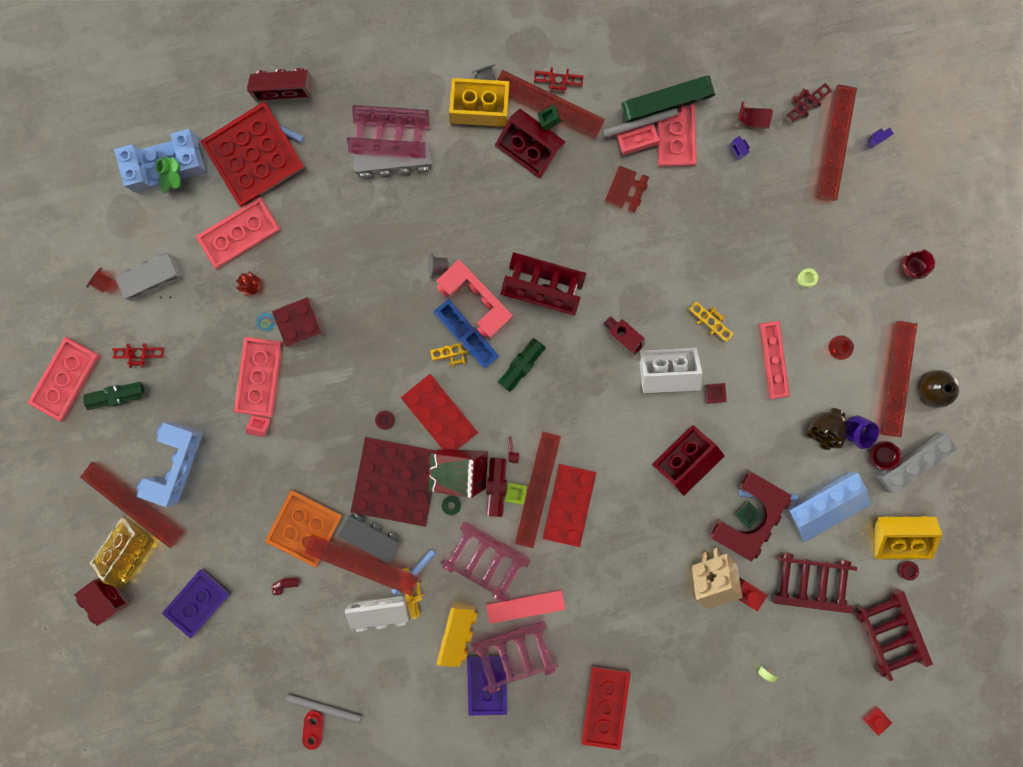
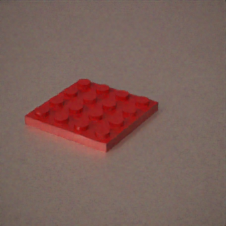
M265 101L200 141L239 207H243L305 168Z

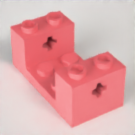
M459 259L436 280L439 285L437 286L438 290L445 297L449 295L453 298L467 285L475 296L479 294L482 297L481 302L488 309L492 307L477 322L479 327L477 330L485 339L487 337L493 339L513 319V315Z

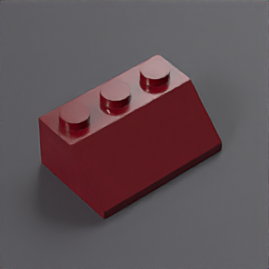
M295 68L294 71L277 69L275 72L268 73L267 71L260 70L250 74L247 91L256 102L312 98L311 75L304 68Z
M519 108L509 118L495 146L541 179L560 153L566 141L551 130L545 131L540 122Z
M692 425L652 465L677 491L685 496L725 455L712 440Z

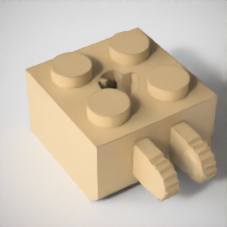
M719 548L713 549V559H711L708 552H704L702 554L703 562L692 565L696 600L706 609L742 598L736 562L727 554L722 555Z

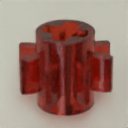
M251 271L248 274L241 273L238 279H236L238 283L236 289L245 296H248V294L255 295L260 288L258 284L260 279Z

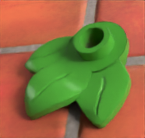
M162 157L156 161V171L160 174L159 185L164 194L170 186L178 189L181 184V178L178 173L180 165L175 158Z

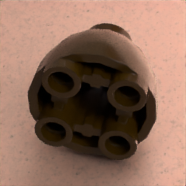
M932 370L922 378L918 394L929 406L935 408L946 407L958 398L960 384L957 378L950 372Z
M832 408L829 412L821 414L810 423L806 436L820 443V447L825 450L842 448L847 436V426L844 419L845 413L840 409Z

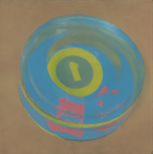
M263 312L257 316L256 325L260 330L269 332L275 328L276 321L272 314Z

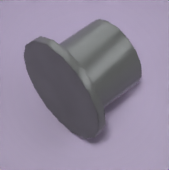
M496 65L486 66L474 70L472 73H476L480 80H496L492 68Z
M433 253L430 254L428 262L429 278H433V275H443L448 270L447 258L434 257Z

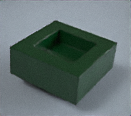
M554 104L537 114L545 131L562 122Z
M749 501L734 514L749 529L763 516Z

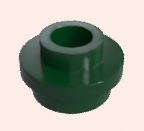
M448 496L442 502V510L447 515H455L461 509V503L457 497ZM448 503H454L455 508L449 509Z

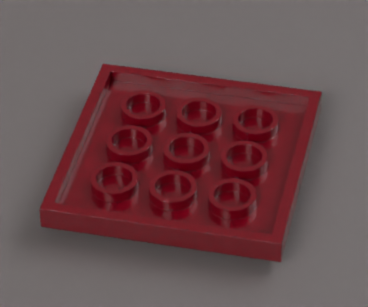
M365 437L350 513L426 527L433 492L429 491V485L427 484V477L430 473L428 458L430 453L436 450Z

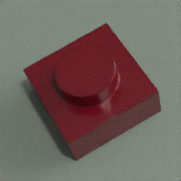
M725 383L705 385L706 404L727 402Z

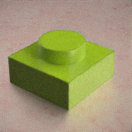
M508 482L505 502L524 505L527 486Z

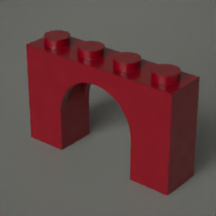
M748 470L739 487L762 502L764 518L761 524L753 530L741 531L718 519L709 536L752 562L754 558L757 559L760 555L762 544L771 537L772 533L770 531L773 526H777L780 522L782 511L791 504L792 500L790 498L792 495Z

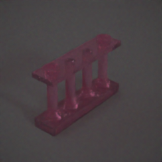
M353 105V122L357 124L355 138L347 137L349 153L426 158L425 143L421 142L422 128L429 129L430 127L429 110ZM365 125H376L374 139L363 138ZM384 126L395 127L394 140H382ZM403 127L415 128L413 142L401 141Z
M464 521L460 527V530L463 531L460 541L449 560L443 557L440 563L443 564L445 570L451 573L455 571L492 592L493 597L501 602L506 600L508 602L510 595L505 593L518 569L522 568V566L527 568L531 559ZM474 537L479 540L478 543L480 545L466 569H463L455 563L468 540ZM490 546L496 550V555L481 579L472 574L486 548L488 549ZM507 556L513 560V564L498 589L489 584V581L501 560Z
M545 621L470 645L472 653L477 652L481 657L489 684L483 687L484 691L488 690L490 694L499 691V686L544 672L545 676L556 672L555 668L559 667L558 663L552 665L543 638L544 630H547ZM531 634L533 638H536L544 668L534 671L524 642L526 640L525 636ZM513 640L518 645L526 672L516 677L514 676L506 649V642ZM494 646L499 650L507 680L497 683L487 654L489 652L488 648Z

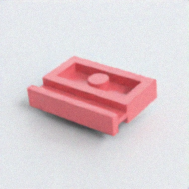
M653 124L616 134L623 156L659 145L660 143Z

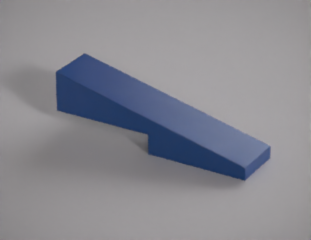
M450 299L434 310L433 314L484 369L499 357L475 327H472Z

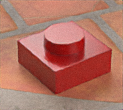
M878 707L863 719L878 736L892 724Z

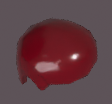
M925 249L912 251L903 259L902 268L907 276L913 279H923L933 271L936 261L934 256Z
M889 441L877 443L873 446L870 453L871 461L881 470L894 469L902 459L899 447Z

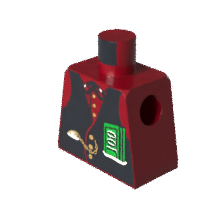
M610 316L603 325L610 330V338L631 358L645 346V338L623 319L617 322ZM620 332H625L624 335H619Z

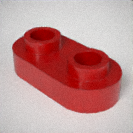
M310 710L304 717L302 743L309 750L317 749L322 743L324 715L322 712ZM315 718L317 723H311L310 719ZM309 738H314L315 742L310 743Z

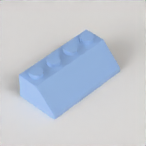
M849 472L790 505L785 511L802 541L806 542L871 506L867 488L859 474Z

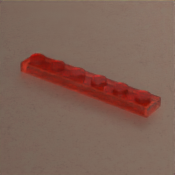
M504 70L501 71L497 81H509L510 97L539 111H543L554 104L562 122L595 138L605 121L604 118Z
M840 84L836 86L817 198L832 201L838 200L857 92L856 87Z
M896 321L880 435L902 436L917 323Z
M542 431L515 540L517 545L534 548L561 439L559 435Z
M91 462L80 476L82 480L167 547L172 548L184 533L97 463Z
M311 535L305 550L307 555L410 596L413 595L419 580L417 575L315 535Z

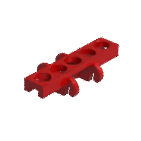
M553 67L550 68V72L535 71L534 83L551 84L549 86L551 92L554 89L562 90V93H564V90H567L565 86L583 87L584 75L569 74V69H566V74L553 73ZM541 74L543 79H536V76ZM557 76L562 77V81L560 83L555 81V78ZM579 78L581 83L574 82V79Z
M130 343L126 344L128 348H112V359H128L127 365H129V368H132L133 365H141V368H144L146 365L145 358H164L163 347L147 348L146 343L142 344L144 348H131ZM137 350H141L142 355L140 357H137L135 355V352ZM147 350L151 351V355H147ZM160 350L161 354L155 355L154 351ZM122 351L123 355L117 356L116 352Z

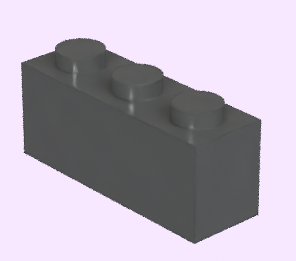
M360 514L349 515L338 536L389 564L402 543L398 540L399 537L391 532L389 534L383 532V528L376 523H372V525L365 521L366 518Z

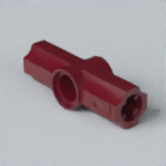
M490 458L489 478H487L486 495H488L486 516H503V502L506 494L507 480L505 479L506 459Z

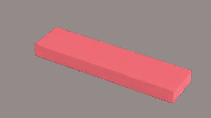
M780 321L760 323L769 398L790 397Z
M562 590L486 604L490 624L565 610Z

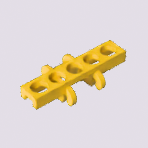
M695 302L689 308V311L700 319L697 324L699 325L703 321L712 329L709 333L710 335L715 332L721 339L727 342L733 336V333L720 322L725 320V315L721 316L715 310L716 307L710 308V312H708L698 302ZM694 306H697L700 312L696 313L693 310ZM709 318H713L715 320L714 325L708 324ZM719 326L722 328L720 332L717 331ZM723 331L729 334L728 338L722 335Z
M461 343L451 346L445 345V347L430 350L433 362L448 358V360H451L449 365H452L453 368L455 364L459 363L466 365L465 361H467V358L464 359L466 354H469ZM458 347L459 352L453 353L452 348ZM440 352L441 354L439 357L433 356V354ZM461 354L462 359L453 361L452 356Z
M409 567L399 570L412 620L420 617L417 602L423 600L424 594H421L419 587L422 583L418 581L412 582ZM412 587H416L417 595L414 597L411 591Z

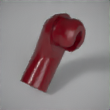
M284 578L273 583L271 586L272 594L281 595L283 593L282 588L298 587V578Z

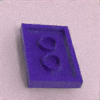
M200 569L162 614L191 639L230 593L203 569Z
M506 655L467 656L468 715H507Z

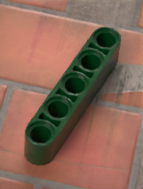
M707 75L626 100L621 103L626 122L629 123L712 98L716 95L711 76Z

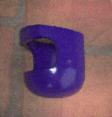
M859 415L852 416L846 421V438L854 442L856 447L866 449L877 441L879 426L873 421Z

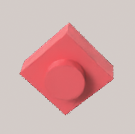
M251 415L246 427V434L265 437L270 426V418Z

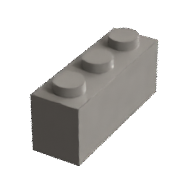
M162 253L155 256L153 261H144L138 264V268L122 271L120 276L115 279L124 299L132 301L183 276L174 257Z

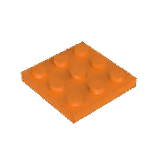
M290 490L265 542L316 568L343 515L294 490Z

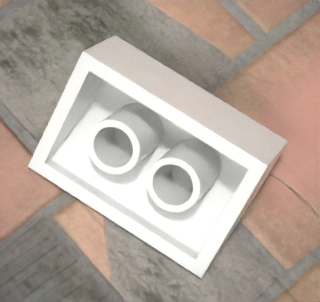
M697 348L640 350V374L643 393L701 390L702 369Z
M405 596L350 603L345 609L350 629H356L357 632L368 630V627L375 626V629L386 628L387 624L403 626L410 620Z

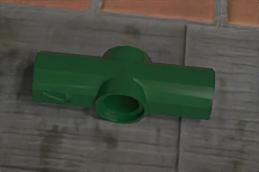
M533 337L525 349L514 358L498 383L511 392L522 377H525L535 365L534 362L546 347Z
M142 382L103 388L104 390L83 394V403L87 410L123 405L128 401L145 398V387Z

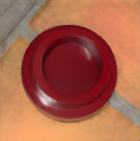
M381 411L376 415L375 423L380 429L387 430L393 426L394 416L389 411Z
M906 561L901 564L899 573L903 579L912 581L918 577L919 567L912 561Z

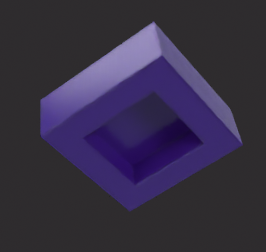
M890 127L885 131L881 128L872 134L873 138L868 143L873 148L894 133Z
M741 136L733 139L730 143L739 160L750 153L747 141L745 139L742 140Z

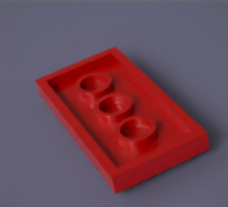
M431 374L427 375L401 397L403 402L443 450H458L478 433Z
M563 464L558 465L542 539L580 547L597 472Z
M592 666L582 745L620 750L631 676L630 671Z

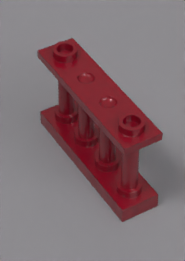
M513 252L509 269L514 271L512 277L505 275L500 295L575 316L581 298L576 296L575 292L577 288L582 290L587 273ZM521 272L532 275L531 281L520 280ZM539 278L550 280L549 288L538 285ZM558 283L569 286L568 292L556 290Z
M782 553V556L776 555V559L783 562L780 591L777 594L771 593V601L774 604L852 614L853 606L847 603L845 599L848 571H857L858 567L851 565V561L840 560L839 563L795 558L794 554ZM791 563L802 564L800 588L797 596H790L788 592ZM810 565L821 566L819 592L816 599L808 598L809 595H807ZM829 568L841 569L838 595L835 601H830L826 597Z
M900 589L891 591L893 597L890 601L865 610L863 606L855 605L857 609L855 615L858 621L863 624L879 664L877 670L880 676L888 681H893L891 671L917 662L925 667L933 665L906 595ZM894 607L898 609L900 615L897 619L872 628L869 617ZM901 625L905 626L907 633L904 637L882 646L879 645L876 635ZM906 644L913 646L914 652H912V655L887 664L884 653Z

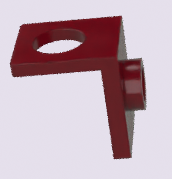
M742 102L738 120L744 127L769 129L773 110L750 108L746 102Z

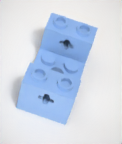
M190 129L171 133L172 141L144 149H139L133 144L114 149L124 187L133 192H138L159 186L160 174L156 171V161L162 157L175 158L179 162L180 168L178 173L181 179L207 173L198 136Z
M163 422L156 433L158 442L178 448V451L172 457V462H174L172 469H169L165 479L157 476L147 477L140 480L137 486V497L164 507L178 504L203 435L201 431L176 422Z

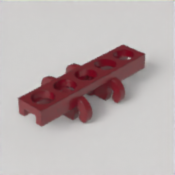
M826 83L812 94L809 93V90L803 88V93L798 97H793V102L798 106L786 116L792 120V123L802 115L807 118L809 116L807 111L815 104H817V107H820V100L832 90ZM824 87L827 88L825 94L821 93V89ZM818 93L820 95V98L817 99L815 94ZM806 96L807 98L801 102L800 99ZM806 100H811L813 105L808 106ZM797 112L798 116L793 118L791 114Z

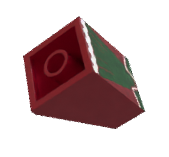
M436 450L430 453L428 458L430 473L427 477L429 491L473 498L486 489L488 452Z

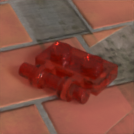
M619 165L605 202L619 208H623L624 203L627 202L630 204L628 211L635 213L637 206L639 207L642 202L640 200L642 194L648 187L649 177L642 175L640 181L635 180L637 172ZM631 186L637 188L633 197L628 195Z

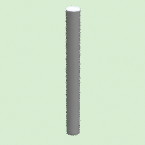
M676 108L603 130L605 138L678 116V111Z
M290 694L286 698L288 703L352 722L360 723L362 717Z

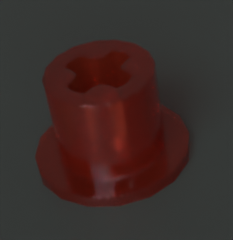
M100 267L86 287L92 286L101 293H104L113 279L102 272L103 268Z
M836 336L829 343V352L835 359L845 360L853 353L854 344L846 336Z

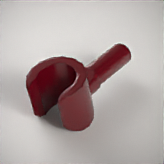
M512 436L507 437L509 447L508 460L511 463H518L519 453L513 452Z

